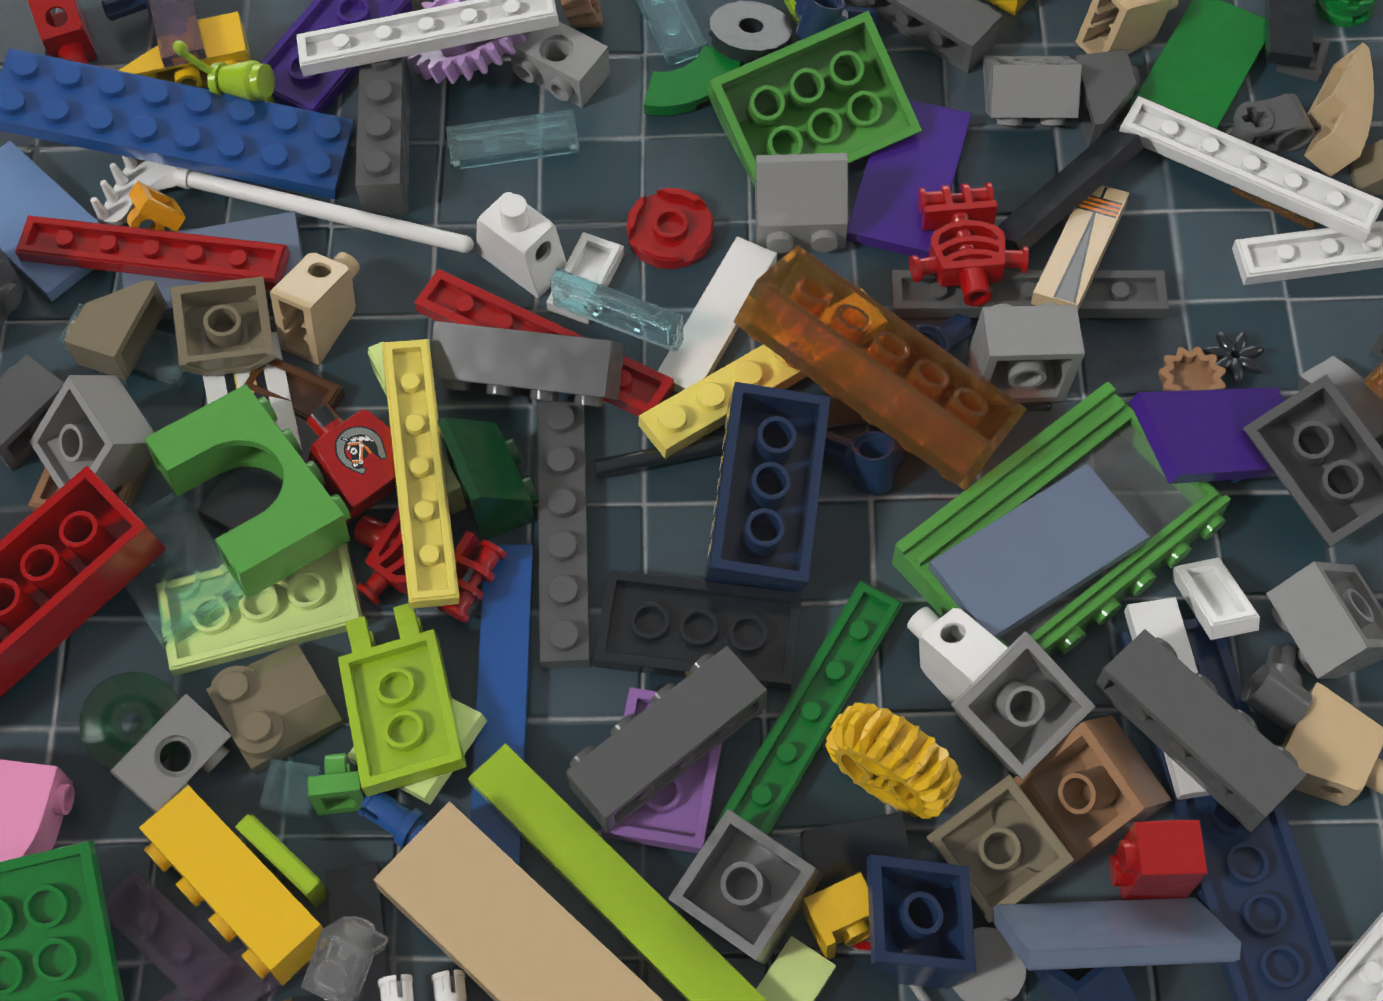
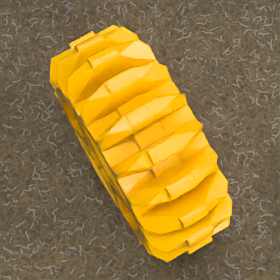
M855 702L852 706H848L843 714H839L830 728L832 730L826 737L827 742L825 746L828 753H830L832 761L839 765L840 771L848 775L854 784L859 785L881 802L892 806L897 812L902 810L911 817L931 819L932 817H938L942 810L947 808L953 800L957 787L960 784L959 781L962 778L955 760L949 757L947 749L940 747L936 743L935 737L925 734L920 729V726H914L904 716L899 717L888 708L879 709L871 703Z

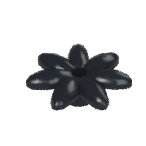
M1218 331L1216 339L1219 346H1208L1203 351L1206 355H1216L1217 359H1219L1216 365L1225 368L1226 371H1230L1231 377L1236 383H1240L1243 380L1244 370L1254 374H1261L1262 367L1254 358L1262 355L1264 348L1257 345L1246 347L1248 341L1246 331H1241L1234 341L1223 331Z

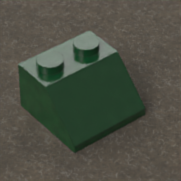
M448 417L437 420L448 463L462 488L465 503L481 540H490L535 522L532 504L539 501L538 495L530 476L520 477L515 466L521 463V458L513 438L503 439L497 423Z

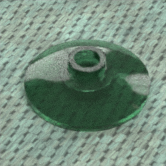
M125 672L109 677L92 690L82 707L79 728L83 744L88 753L98 763L111 770L180 699L167 683L147 673ZM128 714L137 715L141 719L139 731L135 733L126 732L121 724L123 717ZM167 743L161 749V764L173 754L179 743Z

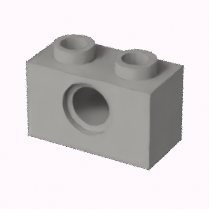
M560 21L559 26L525 32L523 34L526 41L513 44L516 53L511 55L513 72L520 79L527 83L533 82L550 91L557 99L569 101L581 108L584 107L611 74L608 46Z
M185 694L110 772L156 813L189 785L187 783L188 780L200 768L209 773L227 755L229 750L223 744L229 739L231 734L192 698ZM176 742L186 748L188 762L181 771L172 772L162 766L160 752L167 743Z

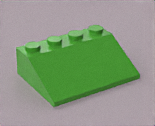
M869 11L713 78L709 81L706 91L720 124L754 187L756 180V155L847 153L848 164L922 131Z

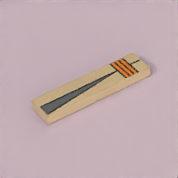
M1101 185L1072 211L1033 291L1031 304L1038 306L1043 303L1053 302L1059 305H1077V310L1079 311L1127 206L1129 192Z

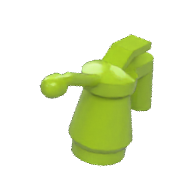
M178 40L174 42L173 50L177 55L183 56L190 63L208 74V87L212 94L221 95L225 93L250 101L261 100L275 103L273 96H271L274 91L275 77L270 65L250 60L230 65L225 62H214L211 66H208L189 53L188 46L183 41Z

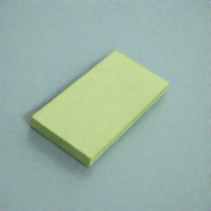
M348 542L247 599L225 566L157 583L158 603L169 670L172 675L176 676L285 648L296 642L300 644L347 632L345 621L364 616L359 592L356 588L357 583Z

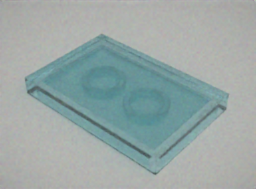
M174 492L135 514L167 549L125 587L165 650L172 641L178 644L197 632V626L202 625L205 627L223 616L226 608L229 607L230 610L238 607L239 600L244 597L246 601L249 600L224 566L217 544L184 494L176 497ZM216 569H221L224 573L223 575L202 580L200 574ZM195 575V582L169 589L170 581ZM161 583L162 589L168 598L171 618L165 623L163 621L158 584Z

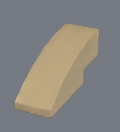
M1361 43L1333 65L1307 113L1310 122L1318 130L1304 156L1328 177L1333 176L1359 158L1368 138L1373 114L1374 81L1370 49L1366 44Z

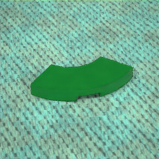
M703 46L698 57L687 66L670 72H653L644 102V114L668 116L696 110L697 105L710 100L706 91L711 79L741 67L744 63L727 58L715 50L714 47Z

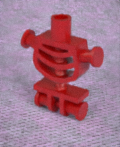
M985 182L984 187L970 188L968 183L960 184L959 193L951 194L949 185H941L940 191L926 192L924 187L918 188L917 202L919 213L922 215V230L935 231L931 236L928 257L920 259L917 255L909 257V270L915 283L921 282L924 276L934 274L940 287L961 285L965 304L976 307L986 304L991 299L989 283L1001 282L1004 268L1020 269L1021 274L1027 273L1029 247L1023 246L1022 251L1005 250L1004 232L994 225L998 206L996 200H994L991 182Z
M399 507L388 524L370 515L363 516L355 527L354 539L372 548L365 562L374 571V574L364 585L358 583L356 588L378 606L381 603L379 596L389 585L401 593L408 594ZM468 531L465 532L454 550L459 604L434 607L466 623L470 618L467 612L474 600L480 602L484 596V593L477 588L481 580L492 583L495 578L492 570L499 559L505 560L507 557V553L503 549L487 540H482L480 543L476 536ZM481 548H482V551H481V553L479 554L478 558L476 559V561H474L475 558H476V556L478 555L479 551H480ZM466 573L472 575L468 582L462 580Z

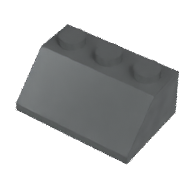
M1327 374L1243 428L1246 435L1329 548L1383 518V449Z

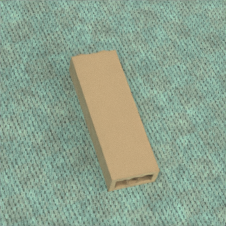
M450 801L373 879L378 890L454 963L464 970L494 1001H663Z

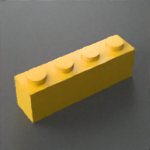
M189 785L139 827L151 842L143 849L163 872H166L172 866L183 877L175 885L195 907L199 906L203 901L207 903L215 912L208 921L228 943L236 936L243 942L248 950L241 957L261 979H264L271 973L284 986L331 942L321 924Z

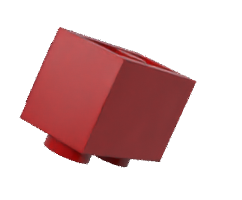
M1200 820L1134 822L1124 839L1120 840L1115 855H1110L1109 858L1111 884L1113 887L1120 888L1121 900L1187 898L1208 873Z

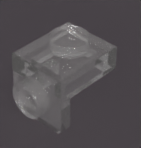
M357 916L341 917L322 929L301 988L327 1001H357L374 956L385 949L389 938L375 931L374 924L364 918Z

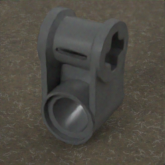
M1284 94L1276 98L1242 103L1235 111L1233 117L1234 126L1226 131L1231 136L1273 154L1299 150L1309 144L1316 133L1300 99L1295 94Z

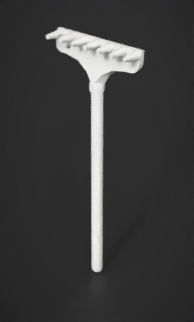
M122 156L125 164L123 172L115 163H111L109 166L116 181L114 188L106 180L100 182L107 199L104 206L96 197H92L90 200L97 215L96 220L99 223L121 226L127 222L129 212L135 208L128 194L138 180L157 191L174 186L189 190L194 188L462 253L470 252L474 246L472 238L467 235L193 170Z

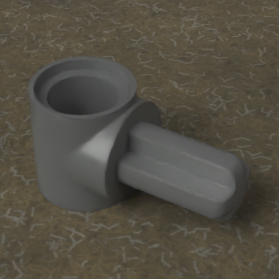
M1275 644L1268 651L1266 664L1259 667L1246 682L1241 692V701L1281 729L1289 730L1307 712L1312 701V694L1302 687V678L1296 671L1298 662L1295 657L1296 649L1290 644L1284 647Z

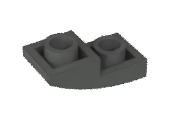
M1332 356L1299 375L1298 390L1301 391L1327 374L1377 442L1383 440V397L1352 368Z

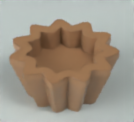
M560 0L566 18L574 28L603 26L602 21H604L598 0Z
M1199 346L1190 352L1183 347H1179L1176 356H1164V367L1158 371L1163 391L1225 389L1226 385L1221 377L1225 374L1226 369L1216 365V355H1204Z

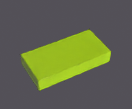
M247 814L235 826L246 842L315 909L327 898V888L322 881L253 814L251 816Z

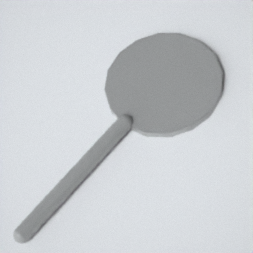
M979 927L973 929L977 972L955 984L952 988L964 1001L1013 1000L1020 993L1026 981L1027 968L997 928Z

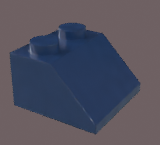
M869 855L866 860L871 964L898 984L949 989L977 972L969 866Z

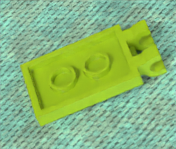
M409 603L393 607L400 639L381 645L376 644L375 634L372 630L369 631L365 616L345 621L352 653L338 657L361 788L367 797L467 768L439 638L434 629L424 632L420 617L416 616L415 609H409Z

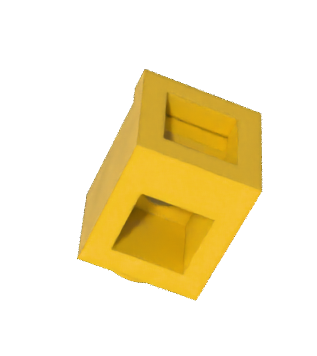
M861 872L803 898V916L823 957L827 960L835 957L837 944L844 942L846 946H853L870 937L868 886Z

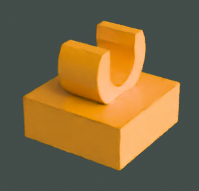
M138 180L128 194L135 206L127 216L129 227L139 228L141 222L152 220L148 229L164 231L165 227L177 232L186 219L175 199Z

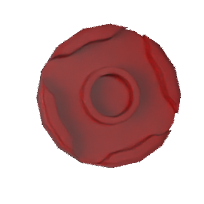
M667 187L657 190V194L649 197L644 195L636 201L628 213L627 237L631 250L641 261L656 268L678 269L692 265L707 253L713 243L714 218L712 212L710 213L706 203L700 196L685 189Z

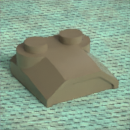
M264 277L170 287L180 370L208 377L254 371L275 359Z
M297 642L247 667L236 665L223 669L215 676L211 686L206 689L232 738L255 775L344 724Z
M1010 774L926 836L947 864L969 866L971 897L989 924L993 923L994 905L1020 904L1046 884L1058 880L1066 869L1076 863L1075 859Z

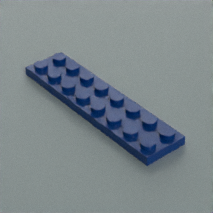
M9 48L0 72V131L334 200L354 132V120L261 100L250 101L225 93L215 95L209 89Z

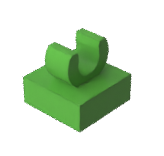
M346 753L325 755V775L308 777V797L318 816L358 811L366 797L361 788L359 772H352L351 764H347Z

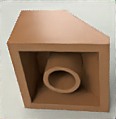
M1112 715L1083 721L1069 732L1023 779L1018 776L1013 778L1075 859L1076 863L1127 834L1134 822L1146 821L1172 801Z

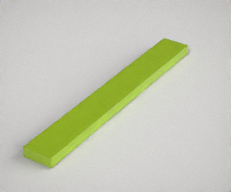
M506 743L468 778L470 785L686 1001H767Z

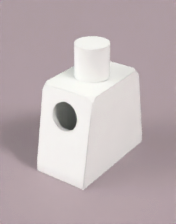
M512 192L504 193L479 216L476 232L477 253L539 299L557 282L567 263L554 224L529 206L522 196Z
M923 607L910 618L907 624V628L919 639L920 667L951 704L1007 649L1003 643L961 608H953L939 618L929 607Z

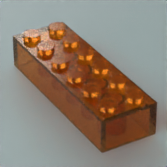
M798 245L756 280L733 323L746 331L753 340L764 344L782 357L790 367L804 373L822 386L830 396L844 402L859 413L867 423L877 426L899 442L907 452L917 455L936 469L943 478L957 484L965 491L1000 448L1027 410Z

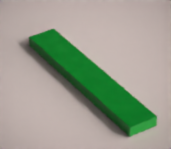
M860 580L714 824V829L726 810L729 809L770 837L826 741V737L832 730L830 728L844 710L900 614L903 602Z

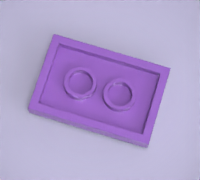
M629 687L624 717L629 714L637 716L651 705L650 701L657 691ZM723 742L611 832L607 833L601 827L602 838L699 853L706 841Z

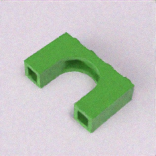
M245 384L145 437L144 440L155 467L176 497L225 471L237 467L262 468L272 472L283 481L280 494L269 508L215 539L224 566L247 599L350 541L346 521L351 519L345 503L337 493L332 496L327 493L324 488L326 485L325 479L317 465L312 460L305 463L299 454L302 451L293 433L288 428L281 431L275 422L278 419L269 401L264 396L257 399L248 385Z

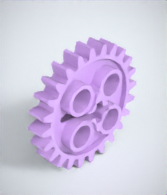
M435 0L433 3L423 2L422 6L424 9L467 0ZM523 33L406 57L415 73H421L424 80L427 81L433 77L435 82L439 84L448 77L450 83L454 84L462 74L465 75L467 81L471 80L476 70L486 74L488 72V65L492 62L499 66L502 65L501 56L503 54L514 55L516 51L513 44L524 43L526 38Z

